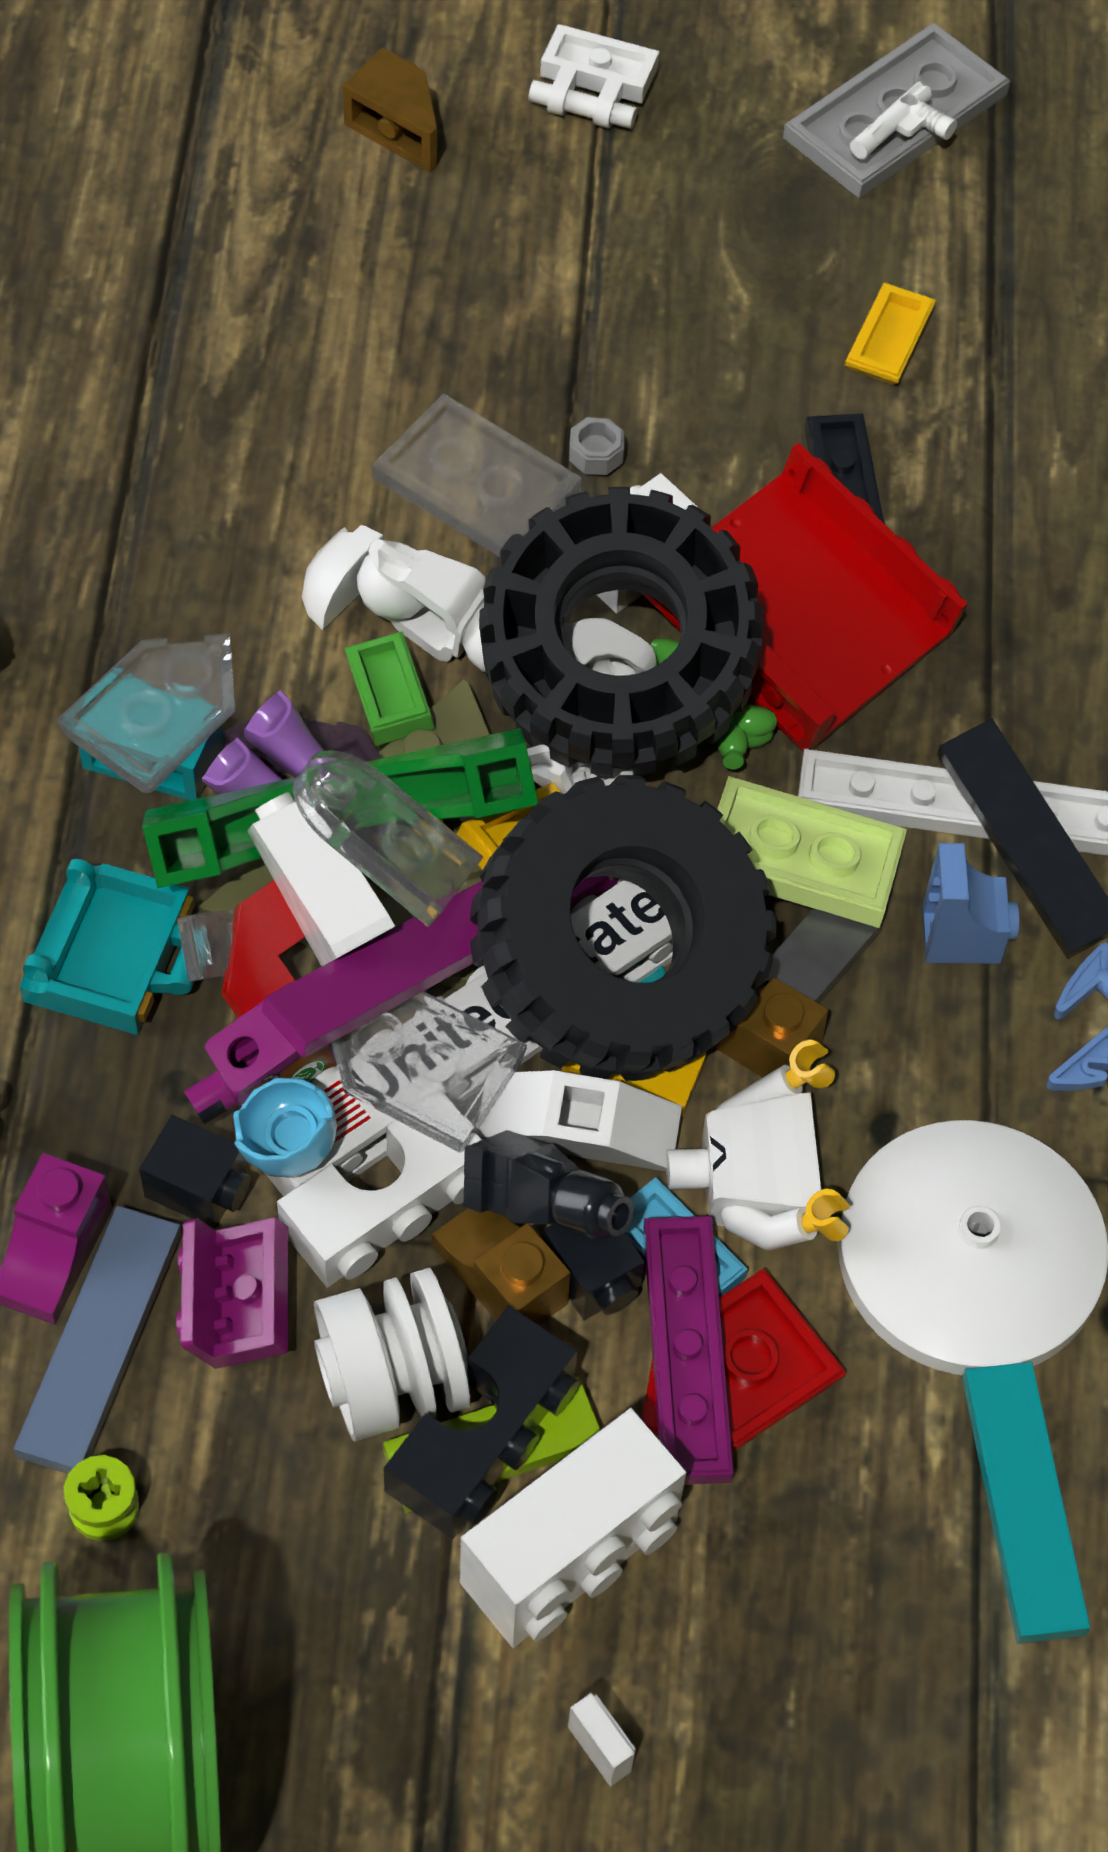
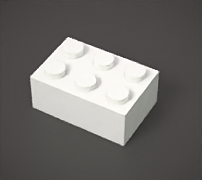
M630 1408L461 1537L460 1584L512 1648L516 1647L528 1636L534 1642L540 1641L552 1633L565 1620L568 1614L564 1609L585 1592L590 1598L598 1596L620 1577L623 1572L620 1564L639 1549L645 1555H649L672 1537L677 1530L674 1522L677 1520L679 1509L682 1506L681 1497L686 1471Z

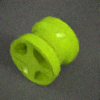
M106 1455L90 1456L77 1463L68 1473L64 1484V1500L69 1509L70 1519L78 1532L88 1539L100 1542L109 1541L126 1534L135 1524L140 1511L139 1496L135 1489L134 1477L128 1466L119 1459ZM101 1485L100 1492L96 1493L92 1498L87 1497L86 1494L90 1495Z

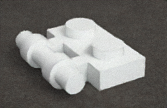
M558 24L541 59L540 76L553 79V85L533 80L528 100L547 106L549 113L565 116L567 112L592 118L593 124L610 129L614 124L632 129L636 120L637 107L619 102L623 98L642 104L658 68L659 51ZM579 86L601 93L599 97L574 91V88Z

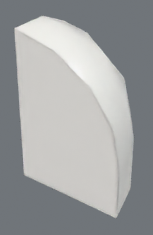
M360 525L353 533L348 532L345 527L342 528L317 552L307 567L302 600L308 616L322 630L360 594L357 585V574L365 557L369 555L368 547L374 539L383 540L382 534L367 526Z

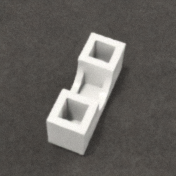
M438 1091L386 1127L387 1156L401 1172V1175L394 1183L380 1190H362L349 1184L331 1164L277 1201L279 1220L288 1226V1240L327 1288L343 1277L350 1280L363 1274L374 1264L378 1253L397 1239L405 1242L416 1237L429 1225L432 1215L453 1201L454 1204L463 1203L465 1146L481 1141V1138L441 1091Z

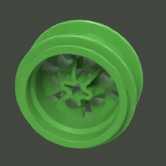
M169 1552L159 1553L157 1555L158 1588L61 1595L58 1563L50 1561L44 1562L41 1567L40 1597L27 1598L24 1583L11 1584L9 1604V1678L17 1852H221L212 1664L204 1569L192 1570L191 1586L175 1587L173 1555Z

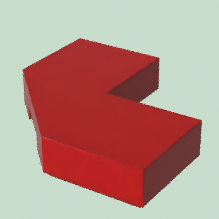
M274 880L235 906L231 931L233 932L228 968L225 969L221 995L237 1018L262 1002L266 996L295 981L279 958V955L305 936Z

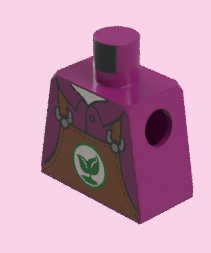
M263 1000L206 1042L204 1048L217 1071L184 1090V1093L205 1125L236 1105H239L241 1108L254 1089L275 1078H299L311 1083L326 1069L334 1066L340 1068L330 1045L327 1044L302 1058L262 1013Z

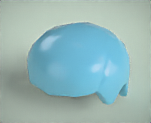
M275 1078L254 1089L240 1110L235 1111L233 1114L236 1134L235 1146L247 1162L271 1177L295 1178L317 1168L329 1155L336 1138L337 1121L330 1098L322 1088H317L316 1085L304 1079Z

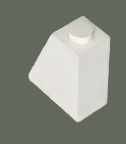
M286 792L255 810L260 820L252 824L247 832L321 967L395 927L386 909L311 793L294 801L290 792Z

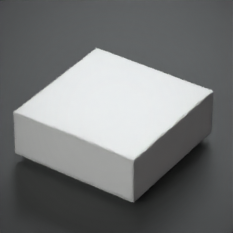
M590 1693L570 1707L568 1728L611 1787L631 1773L635 1747L599 1697Z

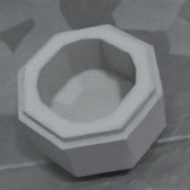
M586 417L571 428L569 461L584 474L607 475L623 463L624 431L609 418Z

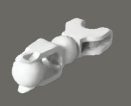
M374 539L368 547L369 555L365 557L357 574L358 590L364 605L375 615L389 620L397 631H402L407 638L436 659L448 662L453 656L459 658L465 650L469 661L479 670L485 672L479 629V611L484 608L485 603L483 594L486 581L485 576L474 567L431 551H417L399 542ZM590 618L575 623H564L562 638L567 651L577 661L594 671L621 676L638 674L657 666L653 648L641 637L613 621L605 618Z

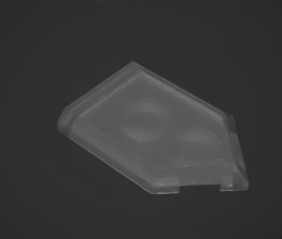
M230 634L204 635L205 641L168 643L167 638L141 640L57 719V725L69 740L142 793H152L236 711Z
M424 991L330 1043L344 1093L459 1153L465 1150V1146H468L520 1066L527 1049V1044Z

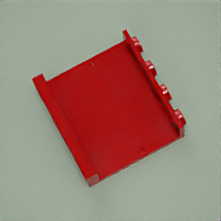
M799 442L792 447L784 470L779 476L711 527L716 533L720 530H727L740 545V562L752 566L758 582L757 599L758 603L763 605V633L758 673L753 678L749 699L756 706H764L773 711L777 718L776 726L803 752L804 749L812 750L948 638L953 633L968 605L949 580L940 577L917 555L913 546L906 539L893 533L875 515L871 506L864 499L852 494L833 475L829 466L823 460L814 457ZM643 594L680 631V624L674 614L657 599Z

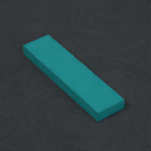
M1024 1362L965 1369L962 1382L1016 1644L1086 1636L1091 1628L1033 1363Z

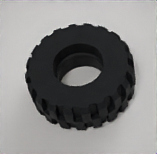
M608 487L607 495L589 497V493L584 491L565 497L566 506L554 512L551 508L545 507L528 519L529 531L524 536L518 533L513 534L500 550L501 566L490 569L483 588L484 608L479 611V629L486 677L490 679L493 697L503 716H511L515 720L516 729H521L524 740L532 747L540 743L549 747L550 759L569 768L577 760L590 764L591 774L613 777L614 768H633L634 775L642 776L656 773V763L672 759L676 766L683 764L697 756L698 744L704 740L714 744L728 731L730 717L735 712H742L751 695L752 681L759 668L763 633V605L758 603V582L753 568L747 563L740 562V545L727 530H720L716 533L710 527L711 516L693 504L689 505L686 510L673 504V495L651 490L649 496L630 494V487ZM631 590L649 595L664 604L677 618L680 624L681 635L676 649L662 663L638 674L620 676L594 671L577 661L564 646L562 638L563 625L573 610L587 599L608 591Z
M618 775L610 785H605L602 779L593 777L575 782L565 794L555 791L537 803L530 813L515 825L503 839L497 850L490 856L480 875L483 884L478 893L473 897L470 911V921L474 925H478V934L470 941L473 964L478 967L484 966L488 980L481 988L490 1006L495 1007L500 1004L510 1017L511 1021L505 1027L521 1043L529 1037L543 1048L540 1058L558 1068H561L567 1062H572L580 1065L579 1071L581 1075L607 1079L613 1073L621 1074L625 1081L649 1079L662 1070L674 1071L688 1064L728 1036L730 1030L747 1017L758 1001L755 989L768 980L773 957L770 952L765 951V945L776 937V916L772 910H766L764 897L771 890L764 870L759 869L755 871L747 855L753 849L740 831L733 835L719 821L723 816L720 811L707 801L700 805L685 798L686 790L665 781L655 788L645 786L646 780L642 776ZM594 876L621 878L645 890L658 903L668 920L673 939V954L670 968L663 977L649 983L625 981L600 969L585 954L574 934L570 916L572 892L581 881Z

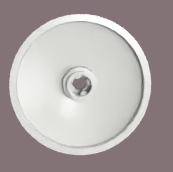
M953 1120L922 1126L897 1137L881 1148L865 1164L850 1188L846 1199L850 1204V1208L843 1211L841 1220L849 1227L848 1234L843 1240L838 1241L839 1263L847 1291L855 1307L869 1326L890 1346L920 1364L956 1375H963L965 1369L1024 1362H1032L1033 1366L1038 1365L1056 1355L1078 1335L1088 1321L1101 1295L1108 1267V1241L1103 1217L1097 1202L1086 1183L1064 1158L1047 1145L1023 1132L1003 1125L973 1120Z

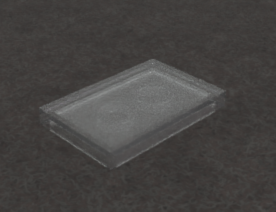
M444 393L372 465V477L499 557L500 550L513 534L519 533L524 536L529 531L528 519L545 507L551 508L554 512L566 506L565 497L579 493L582 484V478Z

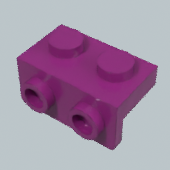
M276 1217L215 1231L198 1218L184 1221L183 1246L180 1247L178 1252V1267L182 1276L181 1309L176 1317V1328L182 1348L215 1369L287 1354L288 1226Z

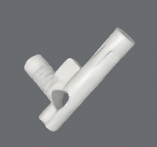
M919 81L885 110L870 126L850 142V150L857 158L865 159L893 132L898 131L907 137H911L921 127L931 130L932 133L948 140L955 132L957 121L926 104L931 99L932 92L929 86H924Z

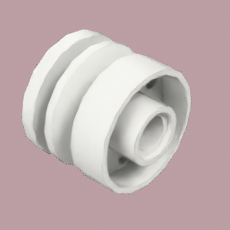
M431 1268L410 1273L413 1305H409L397 1277L385 1280L383 1291L385 1313L376 1316L360 1288L314 1301L315 1316L320 1339L314 1342L321 1374L330 1402L333 1407H340L347 1430L353 1441L398 1429L400 1418L398 1395L409 1393L421 1417L427 1413L435 1418L436 1403L433 1385L435 1384L438 1385L443 1401L450 1412L470 1407L467 1381L468 1356L464 1338L454 1308L442 1293Z

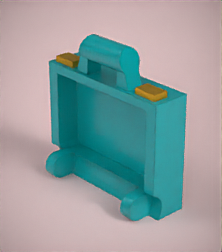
M72 859L66 870L67 881L34 954L27 956L23 965L24 976L19 985L23 1002L139 1035L142 1025L145 1023L153 1005L155 994L170 993L184 995L189 993L207 953V943L199 935L184 928L195 906L194 897H191L189 887L176 884L157 888L156 880L153 877L104 863L100 866H93L84 860ZM175 947H181L170 975L165 974Z

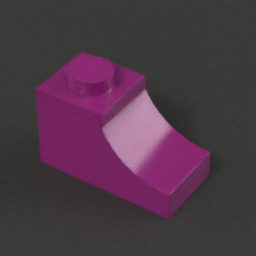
M42 1153L13 1210L15 1215L13 1230L0 1268V1305L56 1325L112 1211L105 1175Z

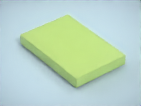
M728 776L717 809L723 814L719 821L733 835L740 831L753 849L747 855L755 871L759 869L764 870L771 890L768 895L880 928L907 829Z

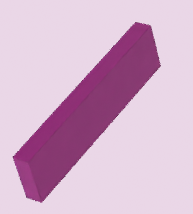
M712 1216L644 1218L643 1233L658 1440L686 1471L684 1485L732 1483L733 1463Z

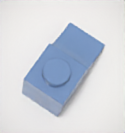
M939 843L921 907L925 963L1001 964L1008 940H1016L1019 932V907L1017 902H1008L1006 877H992L972 867L966 859L965 843Z

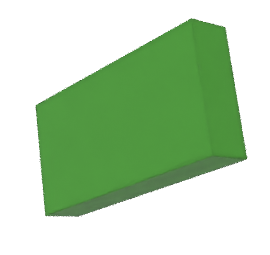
M402 631L344 648L375 746L406 738L408 734L416 730L430 731L435 729Z

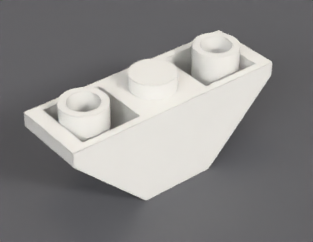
M554 1070L487 1073L477 1135L483 1140L509 1130L546 1144L552 1143L564 1155L666 1172V1151L676 1148L682 1106L620 1081Z

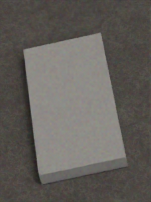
M932 23L787 122L784 127L783 138L860 199L944 140L935 133H932L931 130L921 127L911 137H907L898 131L893 132L865 159H859L851 152L850 142L870 126L915 83L921 81L922 85L929 86L932 97L926 104L957 121L956 131L1008 94L1010 80L937 24Z

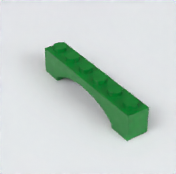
M518 728L148 809L145 812L142 828L157 888L221 875V872L261 858L247 831L252 824L260 820L255 810L286 792H290L294 801L311 793L338 837L437 819L475 816L476 819L535 806L538 803L526 742L521 729Z

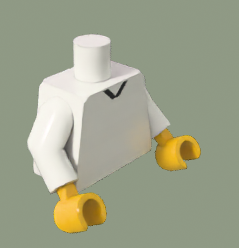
M814 1040L800 1042L791 1052L789 1058L790 1066L782 1065L719 1104L716 1110L706 1114L702 1134V1148L666 1151L668 1189L706 1188L708 1216H712V1224L725 1226L727 1231L764 1250L770 1251L812 1240L817 1235V1231L830 1241L838 1242L843 1240L848 1234L849 1227L840 1218L830 1216L837 1211L848 1210L850 1204L833 1189L821 1190L811 1093H801L802 1085L806 1082L812 1087L819 1089L828 1087L833 1083L835 1070L827 1064L818 1065L810 1071L812 1063L816 1059L824 1057L828 1053V1049Z

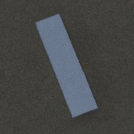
M116 1206L13 1450L16 1458L68 1474L77 1463L91 1456L182 1235L179 1224Z

